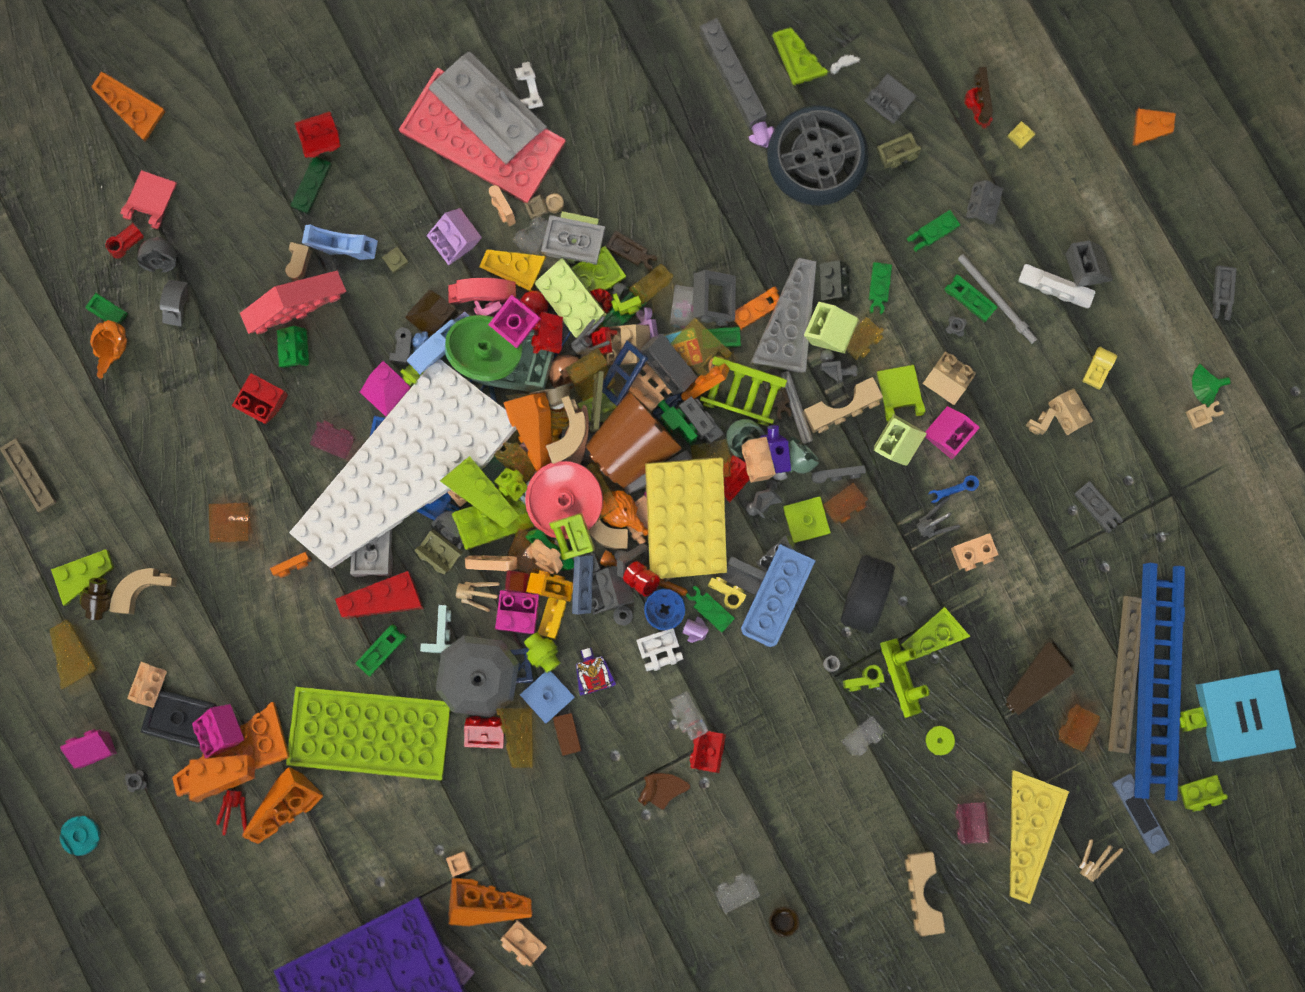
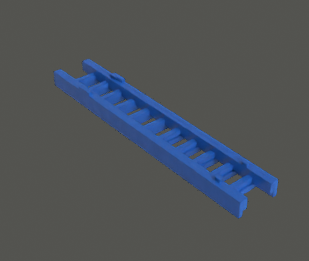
M1156 563L1143 564L1134 798L1149 799L1150 783L1165 784V800L1177 801L1183 622H1185L1184 566L1173 567L1172 583L1166 580H1157ZM1157 587L1172 589V602L1157 601ZM1156 606L1171 608V621L1155 620ZM1155 626L1171 627L1170 641L1155 639ZM1154 646H1170V660L1154 659ZM1154 664L1168 665L1169 679L1153 678ZM1153 684L1169 685L1168 698L1153 697ZM1152 704L1168 705V717L1152 716ZM1152 724L1167 725V737L1151 736ZM1151 744L1167 745L1166 756L1151 755ZM1150 763L1166 764V776L1151 775Z

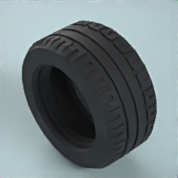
M869 555L861 557L841 616V622L844 626H850V628L865 633L875 631L893 580L895 567L892 563L875 557L872 558Z

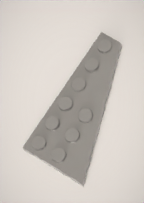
M801 258L795 261L750 364L800 373L806 372L809 341L804 334L811 320L816 261Z

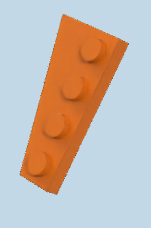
M103 72L100 73L91 86L144 141L147 140L166 112L160 106Z

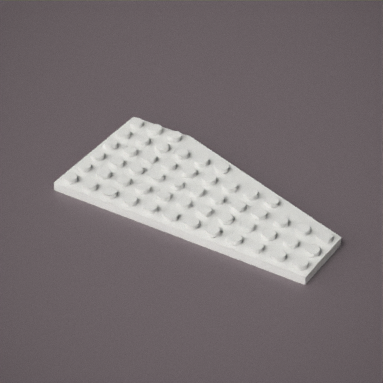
M437 360L417 380L418 383L410 388L289 533L330 568L335 567L374 538H379L427 503H432L451 489L439 480L468 456L473 459L481 470L485 468L516 430L515 426H511L506 410L442 360Z

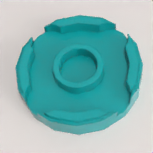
M76 816L69 819L62 826L60 842L68 853L72 855H86L98 846L100 829L93 819L87 816Z

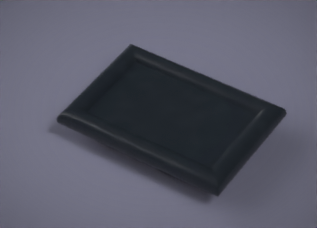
M160 689L154 707H147L140 733L200 748V743L197 735L194 733L192 723L210 708L216 707L217 704Z

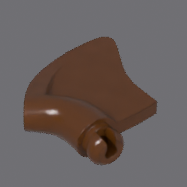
M649 774L644 777L646 786L641 792L638 801L644 806L650 801L658 808L664 810L671 799L689 790L690 785L672 774Z

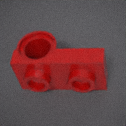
M973 88L967 91L965 104L975 114L974 118L977 124H981L984 129L990 126L993 118L991 117L986 124L979 122L978 117L981 113L980 103L977 104L975 99L978 88Z

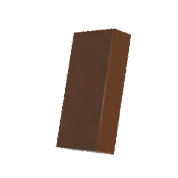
M572 713L554 717L553 721L562 756L581 751Z

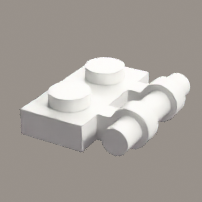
M673 628L636 640L642 659L649 656L651 658L650 663L644 664L646 671L653 669L656 671L662 666L677 664V661L683 660L681 652L674 654L672 650L679 647ZM667 651L668 657L657 660L655 654Z

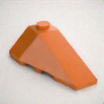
M532 394L504 402L509 422L512 427L515 426L520 434L518 438L521 443H525L528 449L527 455L536 472H538L544 466L552 463L546 445L552 444L551 410L546 394Z
M288 767L275 781L242 836L259 844L276 833L278 828L286 822L290 824L295 820L294 817L300 813L310 811L323 797V794L302 773Z
M452 878L449 925L472 926L529 918L532 916L531 899L511 892L503 893L495 890L496 887L493 886L488 888L479 885L478 881L472 879Z

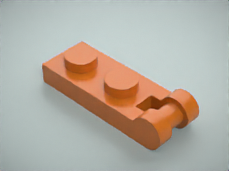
M776 286L735 310V323L740 330L774 311L780 297ZM770 297L774 300L772 304H769L767 301Z
M725 363L719 367L715 366L705 376L701 375L694 383L692 382L682 392L681 398L684 401L691 396L695 399L724 381L730 368Z

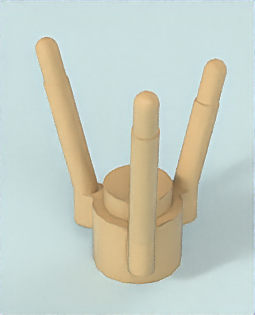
M459 583L456 598L461 599V603H467L489 612V608L469 599H473L474 595L497 599L498 596L474 591L472 587L499 586L500 583Z
M1090 840L1083 861L1079 866L1082 869L1080 874L1094 882L1123 852L1122 848L1100 868L1099 866L1111 851L1112 846H1108L1096 864L1091 861L1086 864L1093 844V840Z

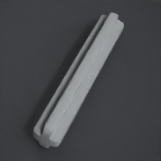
M789 371L783 372L780 376L787 379L785 389L803 444L813 441L791 374Z

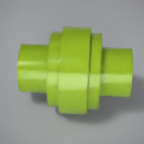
M536 632L524 641V644L529 649L526 653L527 659L532 666H536V668L542 666L545 672L549 673L561 664L555 656L558 653V647L552 639L549 640L547 637L543 640L540 634Z

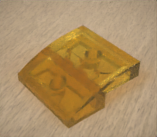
M727 439L715 441L711 445L708 442L691 446L692 460L721 457L723 458V477L731 475V455Z

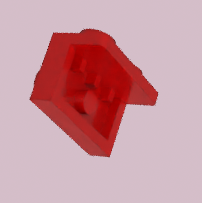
M541 312L539 314L541 319L533 328L534 335L531 341L533 353L538 354L540 350L559 354L562 350L563 317Z
M697 729L693 738L694 749L690 756V768L719 773L726 734Z

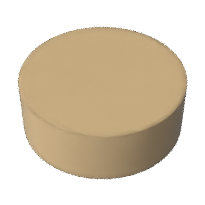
M556 193L547 196L545 203L549 212L559 213L564 207L563 198Z

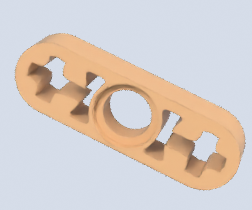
M470 555L465 557L466 569L507 571L518 568L517 557Z

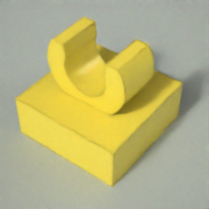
M1021 121L1009 133L1008 137L1021 149L1034 137L1035 133Z

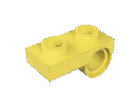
M1098 347L1082 382L1101 389L1109 370L1116 361L1117 355Z
M716 577V579L711 578L708 587L726 595L724 603L727 608L734 610L743 603L746 597L743 594V589L737 586L732 588L726 585L727 581ZM731 595L737 596L738 604H729L728 597Z

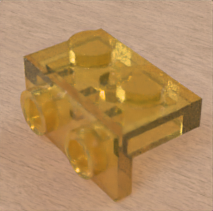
M866 317L855 328L846 351L856 360L860 357L864 358L871 351L869 347L873 343L877 345L882 340L884 329L877 327Z

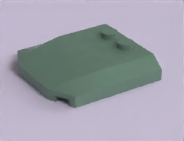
M532 329L521 343V359L517 368L511 374L494 381H481L472 378L471 380L485 386L536 392L545 390L554 352L540 350L538 354L533 353L531 341L534 329Z

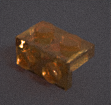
M1076 704L1068 713L1066 725H1063L1059 731V739L1062 743L1084 753L1101 717Z

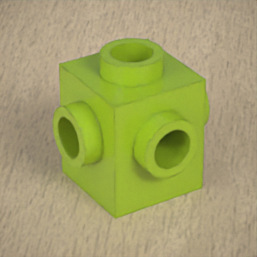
M508 468L494 481L498 486L497 490L502 496L508 497L515 502L526 492L528 487L523 481V475L519 471H512Z

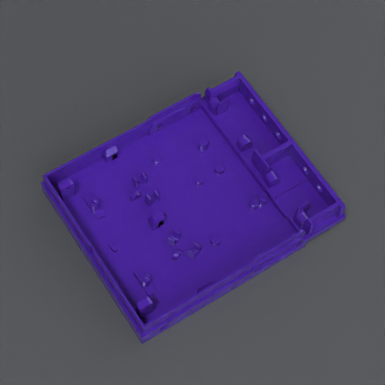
M421 897L274 970L280 984V992H467Z

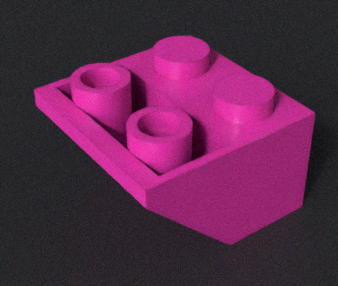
M947 406L926 430L925 438L952 460L980 427L966 415Z
M500 590L495 629L532 635L536 633L539 595Z
M231 704L210 708L192 723L194 733L197 735L200 749L205 759L232 749L244 740Z
M101 729L85 732V737L68 739L65 741V745L60 746L74 769L83 768L117 754L109 732H104Z

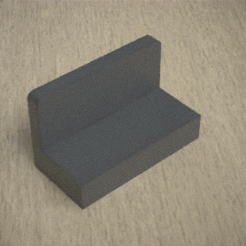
M731 557L727 565V573H723L721 579L756 595L766 572Z

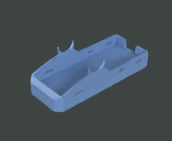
M782 544L779 545L742 624L741 630L743 635L769 647L777 645L816 560Z

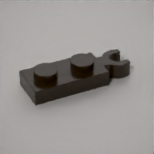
M617 231L614 232L606 245L608 250L638 267L642 262L646 269L652 270L653 267L648 264V261L653 260L657 262L655 255L646 254L648 252L647 248Z
M778 368L763 371L781 377ZM763 381L762 384L768 398L771 389L770 383ZM781 387L780 390L778 389L772 409L777 408L776 416L779 421L782 420L781 412H786L788 417H791V410L785 406L790 401L784 387Z

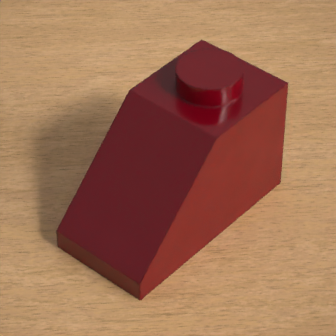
M507 570L505 590L531 594L526 592L530 574Z

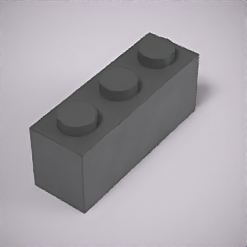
M663 334L652 337L640 350L649 357L647 363L674 395L684 392L697 378L693 369L686 364L681 354L673 348L668 338Z

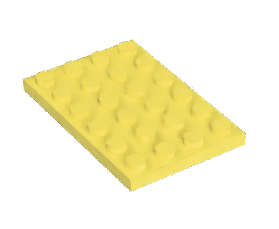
M723 458L646 463L650 570L656 573L660 579L727 573Z

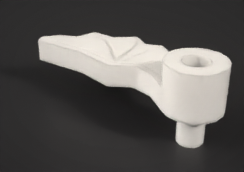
M845 55L839 59L838 63L832 65L831 72L837 74L841 67L859 62L860 58L853 55Z

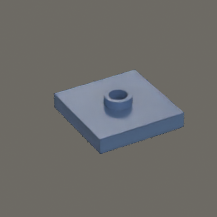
M544 672L520 694L545 724L575 698L552 672Z

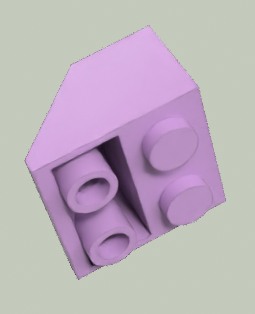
M460 208L446 212L427 234V237L448 265L472 250L482 238Z

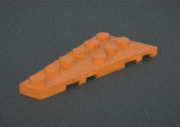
M271 702L267 705V708L255 714L244 725L239 726L244 738L241 743L211 758L248 755L255 758V770L290 758L275 702ZM202 754L203 756L199 759H205L204 754ZM188 765L172 777L176 794L179 797L189 794Z

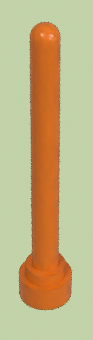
M605 550L600 564L605 567L607 565L610 567L611 565L617 566V560L612 555V552ZM660 579L659 586L671 589L682 596L687 594V589Z

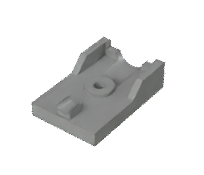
M550 215L541 250L542 255L597 265L606 228L605 226ZM576 239L577 241L576 243H572L571 240Z
M392 529L379 538H374L352 553L350 575L353 577H364L366 575L392 577ZM372 545H375L374 550H371Z

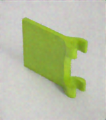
M914 365L877 371L887 422L890 421L893 414L895 415L894 409L915 405L916 416L924 415L925 406L921 398Z

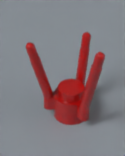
M226 790V795L223 796V803L216 825H220L225 808L227 807L222 835H226L231 807L238 808V804H240L243 831L247 828L244 805L245 797H241L242 792Z

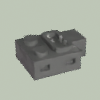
M691 396L679 405V409L685 415L684 419L687 424L691 423L698 431L696 433L698 439L701 442L706 440L711 446L723 437V433L715 424L707 411L703 412L702 409L704 407L698 399L694 400Z

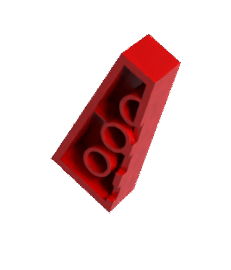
M409 571L335 599L341 617L345 619L424 609L413 577Z

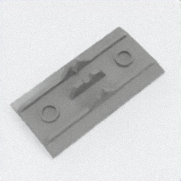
M470 52L459 58L429 87V90L506 165L530 141L547 128Z

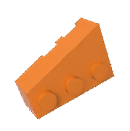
M243 755L190 760L189 800L198 803L207 797L217 795L221 791L254 779L255 758Z

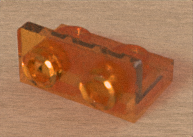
M852 483L823 504V508L835 524L838 522L843 524L851 518L849 514L856 510L858 513L864 509L868 499Z

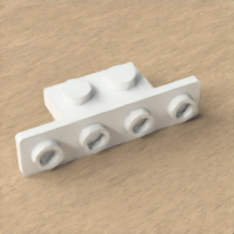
M1027 264L1024 265L1018 280L1020 283L1036 288L1045 294L1054 295L1060 300L1069 301L1087 309L1090 307L1095 295V291L1084 286L1076 287L1074 282Z

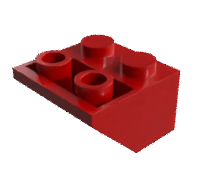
M250 373L232 407L266 425L279 412L288 394L284 390Z

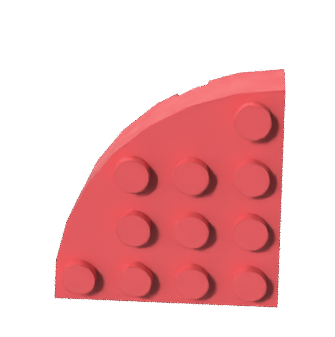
M337 270L275 286L243 310L240 315L248 334L256 332L258 335L268 331L267 328L280 323H287L295 317L297 320L307 316V313L316 310V308L328 302L332 303L340 300V295L345 293L346 289Z

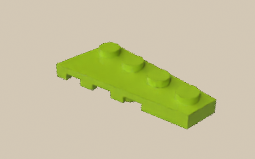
M470 456L439 480L503 528L519 517Z

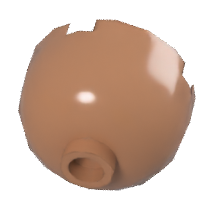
M559 355L554 358L548 377L552 386L557 388L576 381L578 384L581 383L587 375V370L579 358L573 355Z

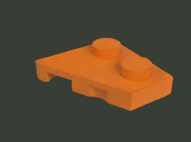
M1138 109L1136 111L1133 145L1137 146L1142 142L1172 134L1174 131L1175 113Z

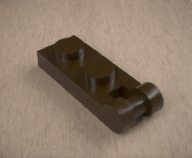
M985 66L979 67L973 77L974 85L978 88L976 101L977 104L980 103L981 108L978 120L982 124L988 123L993 114L987 68Z

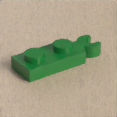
M873 262L868 300L873 301L869 308L870 314L873 313L874 307L880 309V315L884 312L882 302L887 303L892 264Z
M693 586L696 596L691 597L687 593V599L695 601L696 604L693 607L722 633L735 618L707 592L702 596L700 595L699 588Z

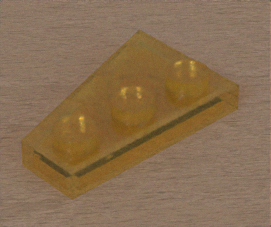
M66 619L49 629L53 651L56 655V667L60 676L61 690L97 670L69 620Z
M496 709L497 715L501 717L502 733H505L507 739L506 748L512 768H532V709Z

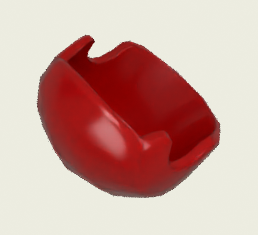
M529 291L520 299L538 316L541 312L546 313L548 311L549 302L540 291Z

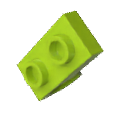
M870 665L863 670V678L844 680L843 685L844 689L849 688L851 692L861 690V686L868 685L869 689L880 687V683L885 681L881 669L876 665ZM869 669H874L877 672L876 679L871 680L867 676Z

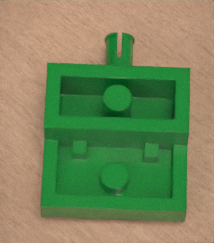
M664 400L659 402L658 405L664 412L661 415V423L672 437L679 432L690 447L695 444L698 431L691 423L687 424L683 412L679 408L676 410L673 406L670 408Z

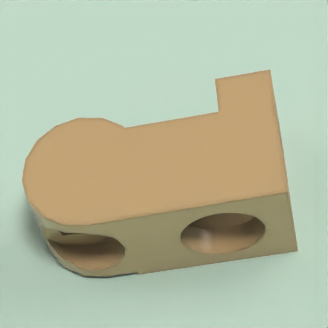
M290 242L289 251L292 253V258L285 271L292 281L302 280L305 276L312 251L308 246Z

